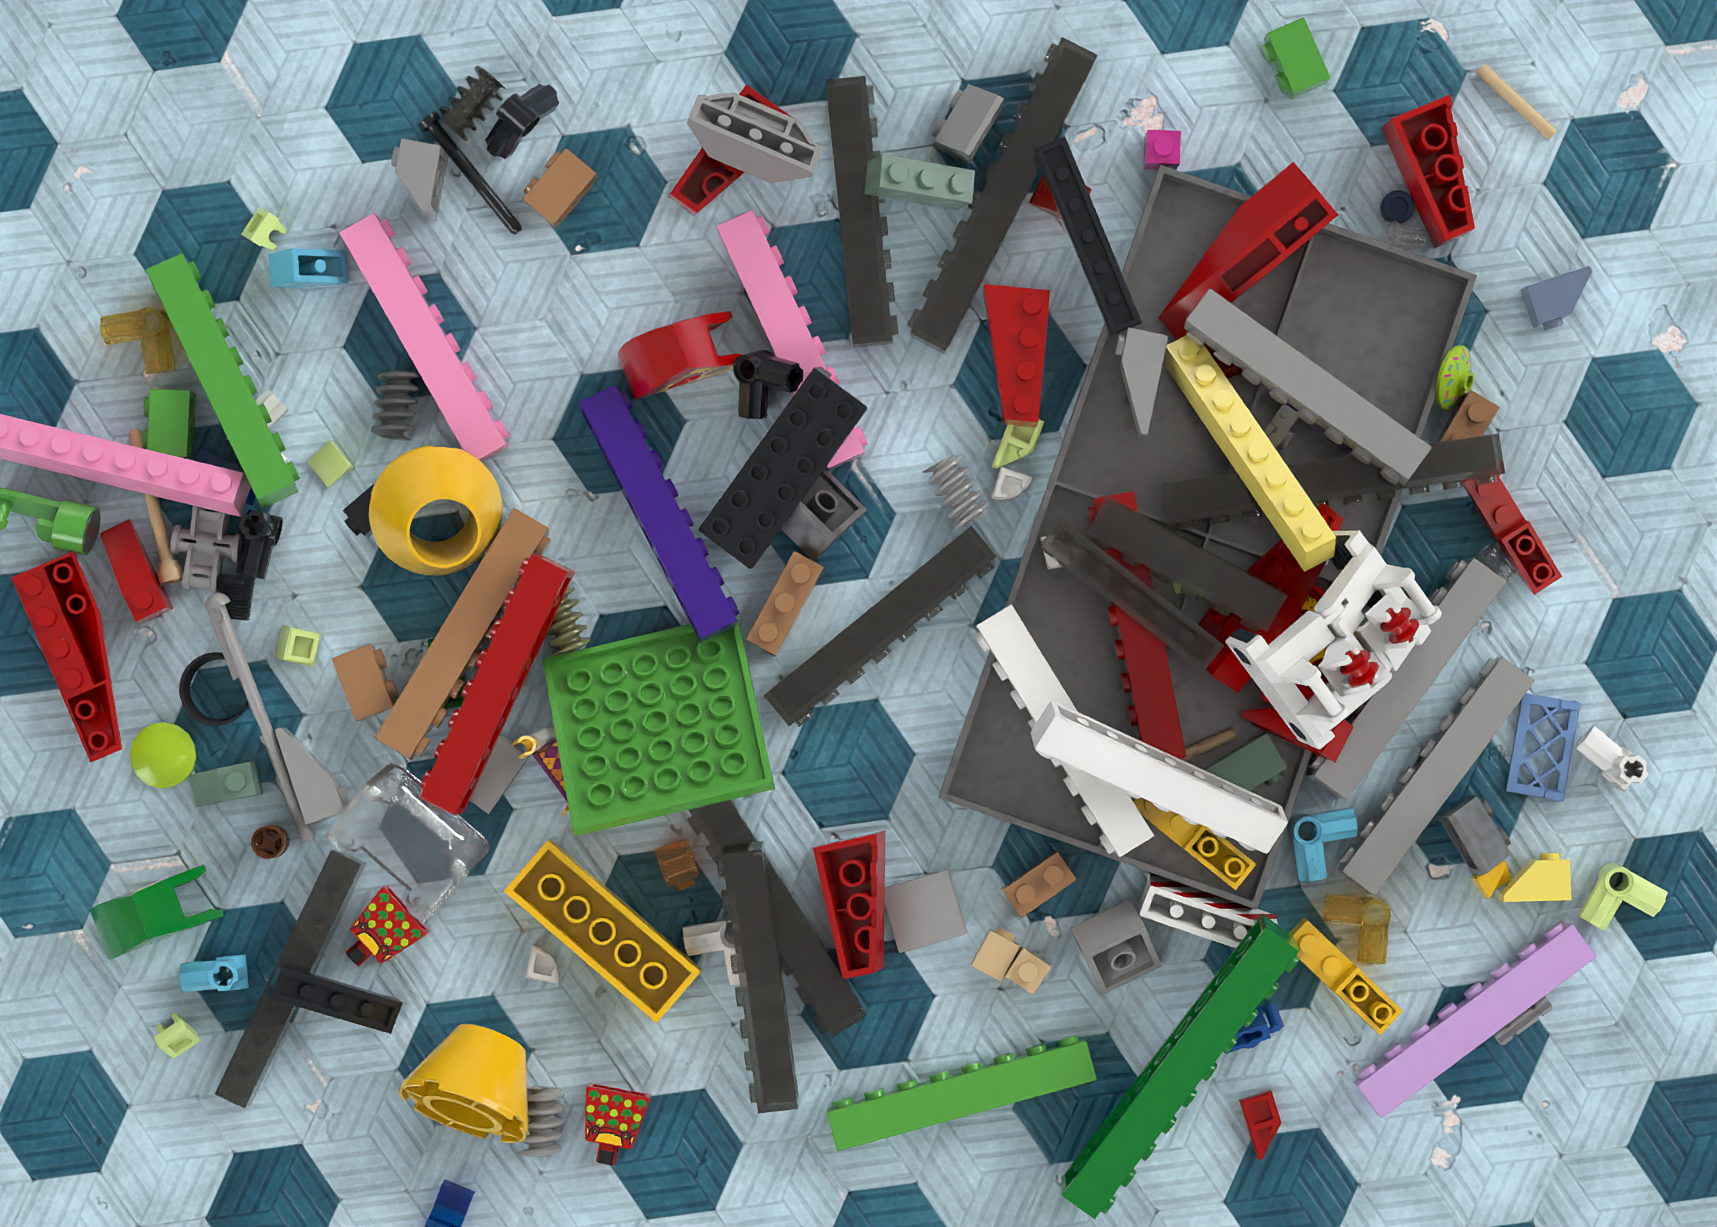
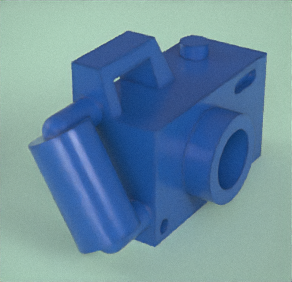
M1276 1004L1257 1006L1256 1009L1259 1012L1256 1018L1248 1027L1244 1025L1235 1035L1238 1037V1040L1229 1053L1242 1048L1250 1049L1256 1047L1259 1042L1270 1039V1034L1280 1031L1284 1027ZM1264 1012H1265V1015H1266V1017H1267V1020H1268V1022H1269L1270 1027L1267 1026V1023H1266V1021H1265V1018H1264V1016H1263V1014H1262V1013H1264Z

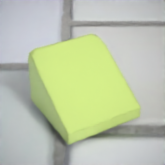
M332 440L325 444L307 462L328 488L355 468Z
M282 626L275 658L314 666L321 634Z

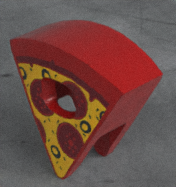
M731 311L702 315L668 324L636 336L622 345L618 352V358L633 399L647 397L732 370L735 359L742 354L736 353L719 356L709 331L716 329L722 323L733 317Z

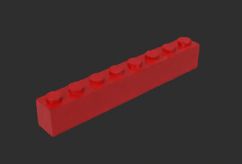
M1134 491L1094 498L1092 500L1093 507H1088V515L1091 527L1097 526L1100 540H1095L1094 545L1097 559H1104L1106 573L1101 574V581L1104 593L1111 594L1113 606L1107 607L1111 627L1117 626L1119 639L1114 640L1117 659L1124 660L1126 672L1120 673L1124 693L1130 692L1132 706H1127L1130 725H1137L1139 735L1137 740L1176 758H1186L1187 755Z
M531 554L530 558L524 559L518 571V575L521 576L516 589L512 588L506 596L504 606L507 607L502 619L498 618L491 629L490 636L493 639L488 649H483L477 659L476 667L479 669L474 680L470 679L462 692V697L465 698L460 710L456 709L449 720L448 727L451 730L446 740H441L435 750L434 757L437 760L433 769H429L422 778L420 787L423 790L419 798L453 815L465 812L576 571L541 554Z

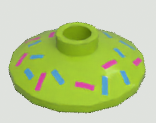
M1463 345L1454 346L1447 353L1438 372L1436 401L1438 406L1446 411L1456 407L1465 392L1470 391L1474 383V373L1471 372V356L1469 350Z

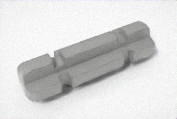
M1544 996L1493 1034V1037L1499 1044H1507L1513 1039L1512 1036L1514 1034L1519 1035L1539 1020V1015L1544 1016L1553 1008L1552 1004Z

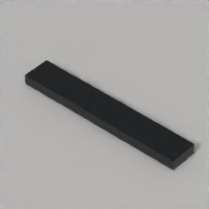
M1064 136L1035 148L1033 151L1110 337L1127 330L1128 327L1133 328L1142 324L1066 137Z

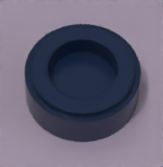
M1401 190L1388 193L1380 204L1381 216L1386 222L1393 225L1407 222L1412 217L1415 209L1412 197Z

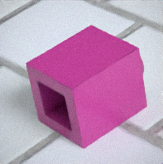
M1147 130L1144 137L1143 169L1158 170L1159 166L1163 165L1177 170L1180 165L1181 131Z

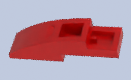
M1486 463L1460 481L1475 506L1473 508L1486 529L1532 594H1537L1563 577L1531 523L1525 520L1492 464Z

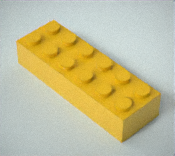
M552 839L544 843L504 890L508 896L655 1023L663 1017L702 971L695 962Z

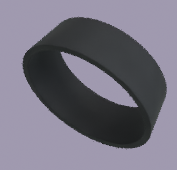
M220 652L207 653L194 659L184 670L179 684L180 699L187 713L198 722L211 726H221L235 721L249 706L247 700L244 708L236 715L226 719H214L202 714L194 705L190 694L192 678L195 672L205 663L212 660H225L223 653Z

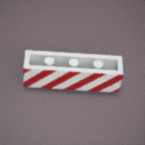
M1153 873L1149 874L1139 901V916L1234 948L1238 946L1261 914L1278 925L1277 915L1260 909L1256 910Z

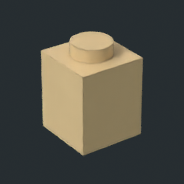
M1001 927L996 932L989 929L971 962V966L1001 982L1020 948V945L1014 942L1017 936Z
M1021 946L1010 964L1005 977L1033 995L1051 969V966Z

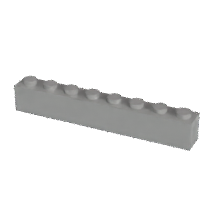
M1212 289L1208 290L1187 318L1184 329L1188 331L1186 335L1192 341L1201 346L1205 343L1214 349V355L1226 365L1233 363L1243 370L1241 374L1249 382L1255 385L1261 383L1271 390L1269 394L1273 399L1283 405H1286V403L1292 405L1298 410L1297 415L1311 425L1314 423L1320 425L1326 430L1324 434L1333 442L1339 445L1343 442L1353 449L1352 454L1358 460L1367 465L1370 462L1381 469L1380 474L1393 484L1399 482L1404 486L1432 447Z
M1497 657L1495 661L1490 658L1483 665L1478 673L1482 676L1475 687L1470 685L1463 692L1458 700L1462 705L1455 714L1449 712L1438 727L1442 730L1435 741L1430 738L1420 750L1421 760L1415 768L1410 765L1399 778V782L1402 783L1395 794L1392 792L1387 794L1379 805L1382 812L1375 821L1369 819L1359 832V835L1362 837L1355 848L1350 845L1340 857L1339 862L1342 865L1338 871L1369 894L1375 896L1535 682V680L1504 657Z

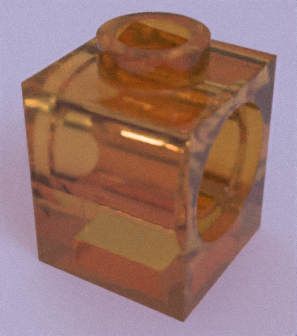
M687 838L654 850L668 888L675 886L677 891L696 885L694 878L699 877L701 874Z

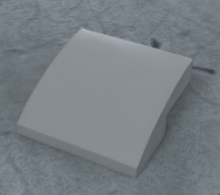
M500 734L470 801L489 814L495 808L508 786L514 781L530 755L520 759L518 756L525 753V751L516 745L512 746V742Z
M949 869L885 887V908L899 953L968 933Z

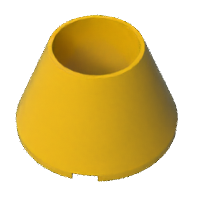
M430 445L410 450L387 465L373 486L368 514L373 536L380 549L390 560L411 572L438 576L463 570L478 561L488 551L501 527L503 503L501 492L494 476L479 459L455 447H434ZM439 499H450L462 503L469 509L468 518L463 528L455 536L439 542L426 541L410 532L413 517L419 509L429 502Z
M458 1025L400 1085L398 1092L403 1100L406 1101L409 1096L416 1102L415 1110L447 1127L483 1139L487 1138L488 1133L502 1136L501 1142L518 1143L526 1139L528 1134L526 1051L519 1043L499 1032L477 1025Z

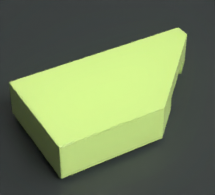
M1039 420L1035 428L1007 425L991 468L998 469L1032 454L1044 421Z

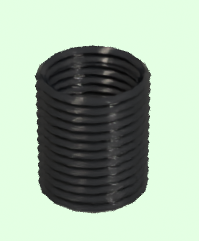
M220 574L217 593L225 594L231 602L225 604L230 619L249 621L255 578Z

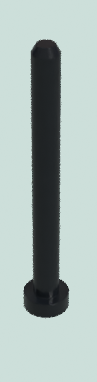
M436 111L430 113L418 124L419 128L423 132L429 131L510 233L517 235L522 231L519 221L440 125L441 117Z

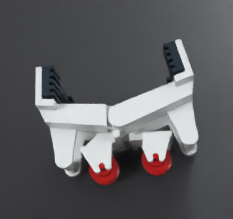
M1360 530L1332 531L1336 536L1334 557L1330 558L1336 569H1342V572L1314 608L1316 613L1308 610L1269 645L1261 635H1256V633L1242 628L1236 630L1225 641L1296 738L1319 750L1335 737L1331 729L1391 680L1392 673L1390 671L1398 670L1415 644H1423L1431 633L1428 625L1436 622L1442 615L1438 606L1431 604L1414 580L1415 574L1411 568L1387 565L1375 547L1368 543ZM1400 587H1403V588H1404V590L1407 592V594L1409 595V597H1410L1412 600H1410V599L1405 595V593L1403 592V590H1402ZM1367 603L1371 608L1365 613L1368 621L1363 626H1359L1365 617L1361 610ZM1327 646L1323 661L1318 665L1329 681L1325 685L1320 678V670L1308 661ZM1295 684L1309 686L1315 694L1306 700Z

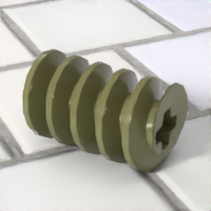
M568 587L547 632V635H555V638L548 643V647L559 648V651L552 656L582 648L591 641V638L580 637L579 635L587 629V626L576 624L575 622L583 616V613L572 612L571 610L579 603V600L568 599L567 597L575 590V587Z

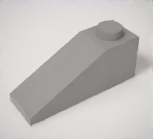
M1128 327L1125 335L1119 334L1115 354L1121 355L1119 365L1138 436L1145 438L1148 435L1168 336Z
M287 728L275 729L274 731L305 824L310 825L349 812L347 805L351 804V799L346 786H340L339 780Z

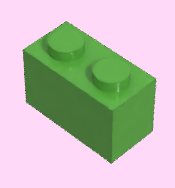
M1304 17L1266 34L1264 38L1265 44L1262 45V49L1269 63L1274 62L1279 74L1275 75V78L1282 93L1287 92L1289 98L1293 99L1327 84L1331 77Z
M150 389V396L145 397L144 415L149 418L148 430H144L142 435L143 449L193 460L196 393L190 390Z

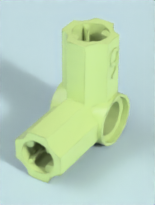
M1608 863L1599 870L1598 881L1578 916L1605 931L1622 900L1654 917L1663 907L1668 892L1629 871L1620 864ZM1616 872H1621L1623 875L1622 883L1616 888H1611L1609 884L1610 877Z

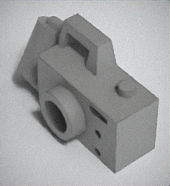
M1283 404L1263 431L1274 448L1280 447L1282 450L1295 434L1290 428L1299 417L1295 410Z

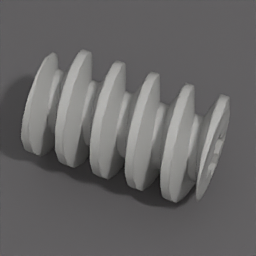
M961 455L950 456L922 472L934 473L927 481L929 485L940 484L934 492L935 496H947L941 503V507H953L947 518L949 520L960 519L955 525L954 530L983 515L982 512L989 505L988 502H976L982 494L981 490H969L976 481L974 478L963 479L969 468H957V464L962 460Z
M527 1086V1089L532 1091V1095L527 1096L528 1104H531V1108L528 1109V1117L531 1118L530 1122H528L530 1135L526 1136L522 1143L529 1145V1148L519 1151V1155L551 1157L552 1154L562 1150V1146L553 1141L562 1138L563 1133L554 1129V1127L563 1125L564 1119L554 1114L564 1111V1105L556 1102V1100L564 1098L565 1092L554 1087Z

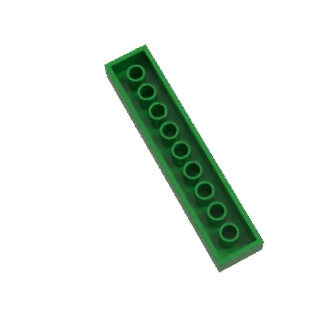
M1260 915L1061 1177L1062 1196L1093 1219H1096L1100 1212L1105 1214L1109 1211L1116 1200V1197L1113 1196L1121 1185L1125 1188L1136 1174L1134 1167L1141 1159L1146 1161L1156 1148L1154 1141L1161 1132L1167 1134L1177 1120L1174 1115L1180 1107L1186 1108L1193 1101L1197 1094L1196 1086L1202 1079L1207 1081L1212 1076L1218 1066L1215 1061L1221 1053L1228 1054L1238 1040V1037L1235 1035L1243 1025L1248 1027L1254 1021L1259 1012L1256 1008L1263 998L1268 1001L1276 992L1279 986L1276 981L1285 971L1288 974L1296 966L1300 957L1297 955L1299 948L1294 936L1265 915Z

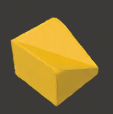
M1503 860L1483 876L1472 874L1471 879L1482 896L1490 899L1496 889L1511 880L1508 866Z

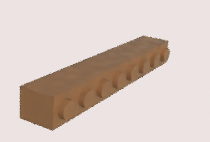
M515 508L512 509L376 734L375 739L411 761L415 755L419 757L423 755L431 741L427 738L433 726L439 728L448 713L444 707L450 697L456 699L465 685V682L461 680L468 668L473 671L476 667L477 659L481 653L479 649L485 640L490 642L493 639L490 636L491 629L501 612L506 611L507 607L504 606V602L509 591L512 588L516 589L521 578L518 575V571L525 558H530L531 554L543 555L549 546L551 539L547 537L549 534L548 527Z

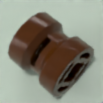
M278 825L260 827L251 838L253 851L257 856L264 859L282 856L287 851L290 842L286 830Z

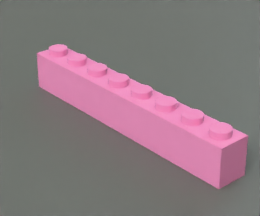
M750 210L716 226L775 356L797 362L800 368L804 370L803 381L798 386V389L814 367H823L832 374L830 379L840 384L833 367L826 368L821 356L826 354L819 337H811L807 326L812 324L805 306L803 305L798 308L793 298L794 295L798 294V291L791 276L789 275L784 278L779 266L784 264V261L777 246L775 245L770 248L765 235L770 234V231L763 216L761 215L756 218L754 211ZM860 426L852 430L827 465L828 471L865 454L863 446L868 443Z
M373 213L339 232L462 449L483 462L508 448L509 445L505 439L510 437V434L501 419L496 422L494 421L489 412L494 407L486 392L483 390L478 393L472 381L476 380L477 377L468 361L462 364L456 352L461 349L452 333L445 335L440 323L444 322V319L437 306L433 304L429 307L423 295L428 293L421 278L419 275L413 278L407 266L412 263L403 247L401 246L396 249L391 237L395 233L386 218L380 220Z
M0 414V459L239 517L242 515L251 488L243 472Z

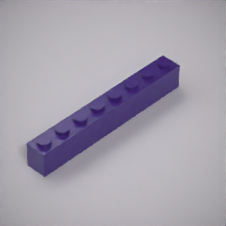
M613 385L580 401L579 410L699 642L702 643L736 626V616L740 614L731 596L725 597L720 587L724 585V581L716 567L710 568L705 558L709 553L701 537L695 539L690 529L694 524L686 508L680 510L674 498L679 495L670 478L665 480L659 469L663 467L658 453L655 449L650 451L644 440L648 438L643 424L640 420L635 422L629 410L633 409L628 395L625 391L620 393L616 385Z

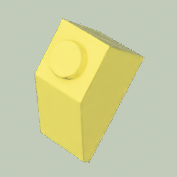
M1540 853V859H1530L1498 893V900L1503 902L1571 900L1570 860L1560 859V853Z

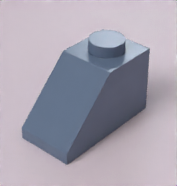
M1590 266L1526 286L1521 290L1533 328L1543 325L1545 331L1564 324L1562 318L1572 313L1592 273Z

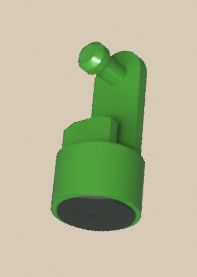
M0 488V530L6 528L8 524L7 517L10 512L38 518L39 520L35 528L37 536L42 541L52 543V546L56 549L68 552L74 551L76 554L84 556L90 553L100 528V510L98 507L67 499L63 502H58Z

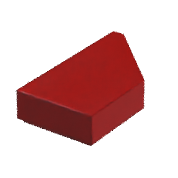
M1271 1090L1239 1099L1258 1160L1264 1158L1267 1148L1282 1123Z

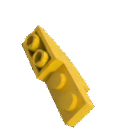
M1142 797L1140 799H1132L1140 814L1235 891L1256 866V863L1225 838L1215 835L1208 827L1199 823L1198 825L1190 824L1181 815L1171 810L1164 812L1154 806L1151 801Z
M1303 918L1291 930L1290 934L1295 937L1299 948V953L1297 954L1300 957L1299 960L1379 1035L1403 1012L1398 1005L1307 919Z

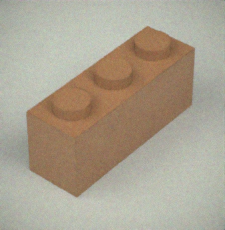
M794 551L746 640L777 656L824 567Z

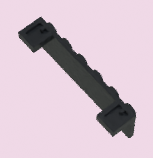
M814 367L698 529V531L749 569L754 568L868 409L864 403L831 380L832 374L823 367Z

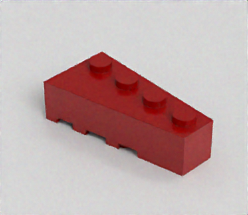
M747 84L739 94L790 116ZM702 147L672 189L668 198L695 216L745 172L709 157Z
M1451 94L1391 118L1381 127L1434 249L1464 237L1475 229L1468 186H1465L1463 176V158L1459 154L1457 143L1456 122L1453 121L1451 110L1453 106Z
M984 284L982 293L1003 425L1035 428L1039 421L1050 290Z
M886 830L813 847L842 979L875 973L884 968Z

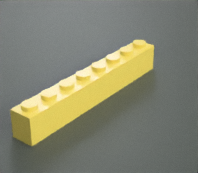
M1186 335L1166 345V369L1303 571L1305 572L1334 557L1336 536L1204 344L1203 346L1198 345Z

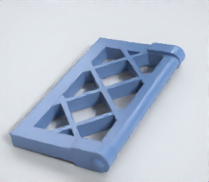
M1528 693L1523 696L1519 708L1505 791L1564 802L1581 703L1576 700L1568 701ZM1531 704L1541 706L1546 714L1530 725L1528 717ZM1559 709L1570 711L1567 729L1564 731L1552 716ZM1549 717L1560 734L1543 744L1533 730V727ZM1530 731L1540 747L1524 758L1522 751L1525 734ZM1563 737L1565 741L1561 762L1557 764L1546 747ZM1543 750L1554 767L1538 777L1527 760ZM1522 764L1526 766L1535 779L1528 785L1517 783L1519 768ZM1557 769L1559 775L1556 790L1546 789L1541 780ZM1538 783L1540 787H1534L1533 785Z

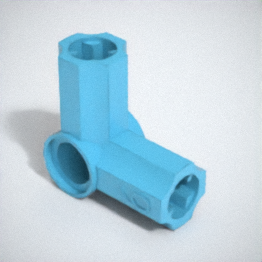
M1353 808L1313 814H1297L1289 820L1287 832L1292 841L1298 882H1310L1327 878L1322 842L1357 837L1358 826ZM1309 821L1312 825L1311 834L1307 838H1300L1298 834L1300 824Z
M246 954L216 957V960L193 961L180 964L179 978L183 993L212 989L232 991L249 988Z

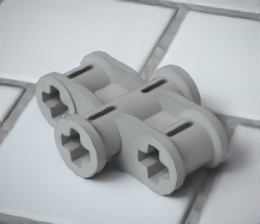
M193 506L191 528L183 529L182 525L179 524L174 526L171 537V553L187 552L183 572L184 589L189 590L191 587L210 589L212 593H217L218 581H220L218 578L222 574L224 558H232L233 562L238 563L243 538L242 533L237 532L235 535L227 534L230 514L206 511V508ZM185 539L195 540V541H197V542H196V543L185 542ZM218 544H225V545H230V547H229V548H227V547H220V546H217V545H218ZM197 575H206L208 578H199Z

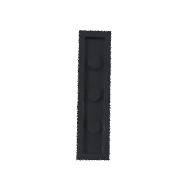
M281 964L277 965L266 994L272 1000L389 1034L392 1033L403 1004L397 998Z

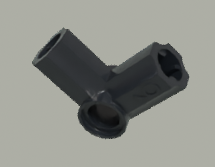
M538 84L521 96L517 93L511 95L496 112L499 119L485 139L487 143L486 150L494 157H502L503 159L510 157L522 138L530 133L542 118L555 111L559 105L557 91L549 84Z
M758 350L737 357L733 364V372L736 379L740 382L739 417L746 419L766 418L769 387L789 393L797 391L798 386L803 381L804 371L800 368L799 363L775 357L768 350Z
M251 509L247 512L246 516H241L239 528L242 530L244 541L236 573L265 580L273 546L277 545L281 535L282 517Z

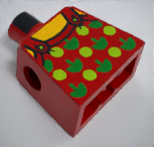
M387 885L378 891L351 926L350 930L357 937L358 941L346 951V954L358 967L371 955L382 964L425 937L430 931Z
M593 1083L587 1085L585 1140L599 1143L596 1162L616 1165L619 1147L632 1149L652 1094Z

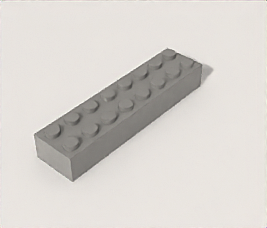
M1470 558L1461 560L1459 563L1456 561L1444 576L1448 580L1445 586L1440 589L1436 588L1428 597L1431 604L1438 606L1441 610V617L1436 622L1428 625L1431 633L1423 644H1415L1398 670L1390 671L1392 673L1391 680L1354 710L1346 719L1353 726V729L1336 763L1317 754H1313L1307 765L1310 770L1306 775L1337 798L1346 800L1349 798L1507 582L1477 559Z

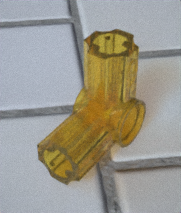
M145 307L137 311L100 317V331L105 345L140 340L146 374L176 370L170 336L171 322L164 310ZM151 314H155L159 319L158 328L153 332L146 325V321Z
M1325 894L1323 923L1359 926L1356 961L1366 964H1386L1388 931L1391 919V909L1386 901L1378 896L1362 897ZM1373 904H1379L1384 907V914L1377 921L1369 920L1366 917L1368 907Z

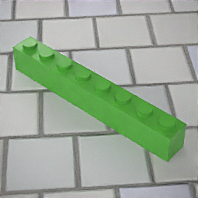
M183 253L146 269L157 296L261 509L298 493L295 481L299 480L300 477L292 461L285 463L281 452L286 450L278 432L271 434L267 423L272 422L264 403L257 406L252 396L258 393L250 375L243 377L239 366L244 363L236 346L229 348L224 339L230 336L222 318L215 320L211 309L216 306L209 291L206 289L201 292L197 281L202 278L194 261L187 263Z
M1072 1035L1059 1039L1058 1046L1046 1049L1045 1044H1039L1026 1048L1027 1054L1014 1057L1013 1053L996 1056L993 1058L994 1063L981 1066L980 1061L961 1066L962 1072L949 1075L948 1070L929 1075L930 1081L917 1084L916 1079L896 1084L898 1090L884 1093L883 1088L871 1090L864 1093L865 1099L852 1102L851 1097L835 1100L832 1102L833 1107L827 1109V1116L837 1151L845 1150L1096 1081L1097 1078L1085 1038L1078 1040L1077 1035Z

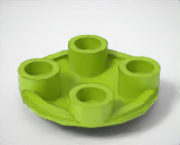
M167 722L151 724L142 729L133 740L130 750L131 766L137 777L149 786L160 789L174 787L185 781L195 770V744L189 733L180 725Z

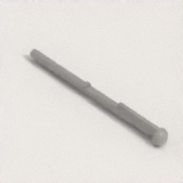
M212 594L206 600L205 609L233 681L239 677L253 716L262 732L259 738L266 747L302 843L311 841L315 837L310 825L305 824L280 746L225 604L231 601L225 594Z

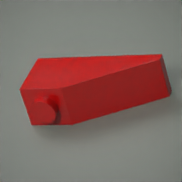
M131 519L99 533L121 593L135 622L145 623L172 610V604L163 586L159 584L157 573Z
M1275 708L1243 710L1240 716L1254 727L1336 763L1353 729V726L1343 719L1331 729L1335 737L1319 750L1299 741Z

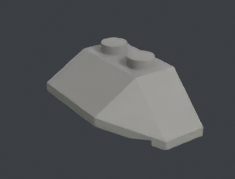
M723 93L710 96L698 95L687 121V125L709 157L769 183L812 177L822 151L819 144L814 143L810 134L797 119L737 93Z

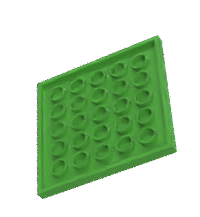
M738 615L736 616V626L702 643L699 642L691 624L542 659L571 824L575 836L775 789Z

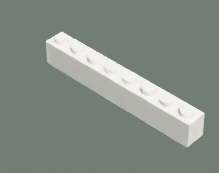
M1012 604L976 626L979 633L974 635L984 652L991 650L997 660L992 664L993 668L1002 681L1008 678L1015 689L1010 692V695L1020 710L1026 707L1032 719L1028 721L1031 729H1033L1051 700L1078 712ZM1054 757L1050 759L1055 768L1061 765L1068 775L1063 781L1072 796L1074 797L1079 794L1084 801L1085 806L1081 810L1090 825L1092 826L1097 823L1103 835L1098 838L1108 854L1115 852L1118 857H1121L1154 837L1131 797L1122 788L1114 784L1110 786L1104 785L1092 774L1085 771L1076 772L1070 769L1065 762Z
M1053 700L1049 702L1030 732L1035 750L1041 756L1048 759L1053 757L1059 759L1076 772L1085 771L1092 774L1104 785L1110 786L1114 784L1122 788L1133 798L1140 799L1142 797L1151 801L1154 806L1164 812L1171 810L1181 815L1190 824L1198 825L1199 823L1208 827L1215 835L1221 838L1228 836L1237 840L1247 850L1255 851L1256 849L1268 854L1288 824L1281 805Z

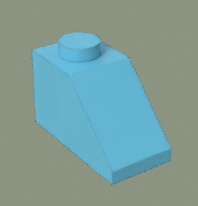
M291 248L268 254L272 288H308L349 284L347 256L344 250Z

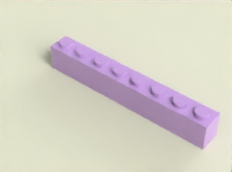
M1558 922L1544 932L1545 939L1537 945L1532 942L1517 953L1520 958L1510 965L1505 962L1490 973L1493 977L1484 985L1478 982L1464 992L1466 997L1456 1006L1453 1002L1446 1005L1437 1013L1439 1018L1429 1026L1427 1023L1418 1026L1410 1033L1412 1039L1404 1045L1397 1043L1390 1047L1383 1054L1386 1058L1376 1066L1370 1063L1357 1073L1359 1079L1353 1083L1375 1113L1381 1118L1386 1116L1595 959L1597 956L1573 924L1565 923L1562 925Z

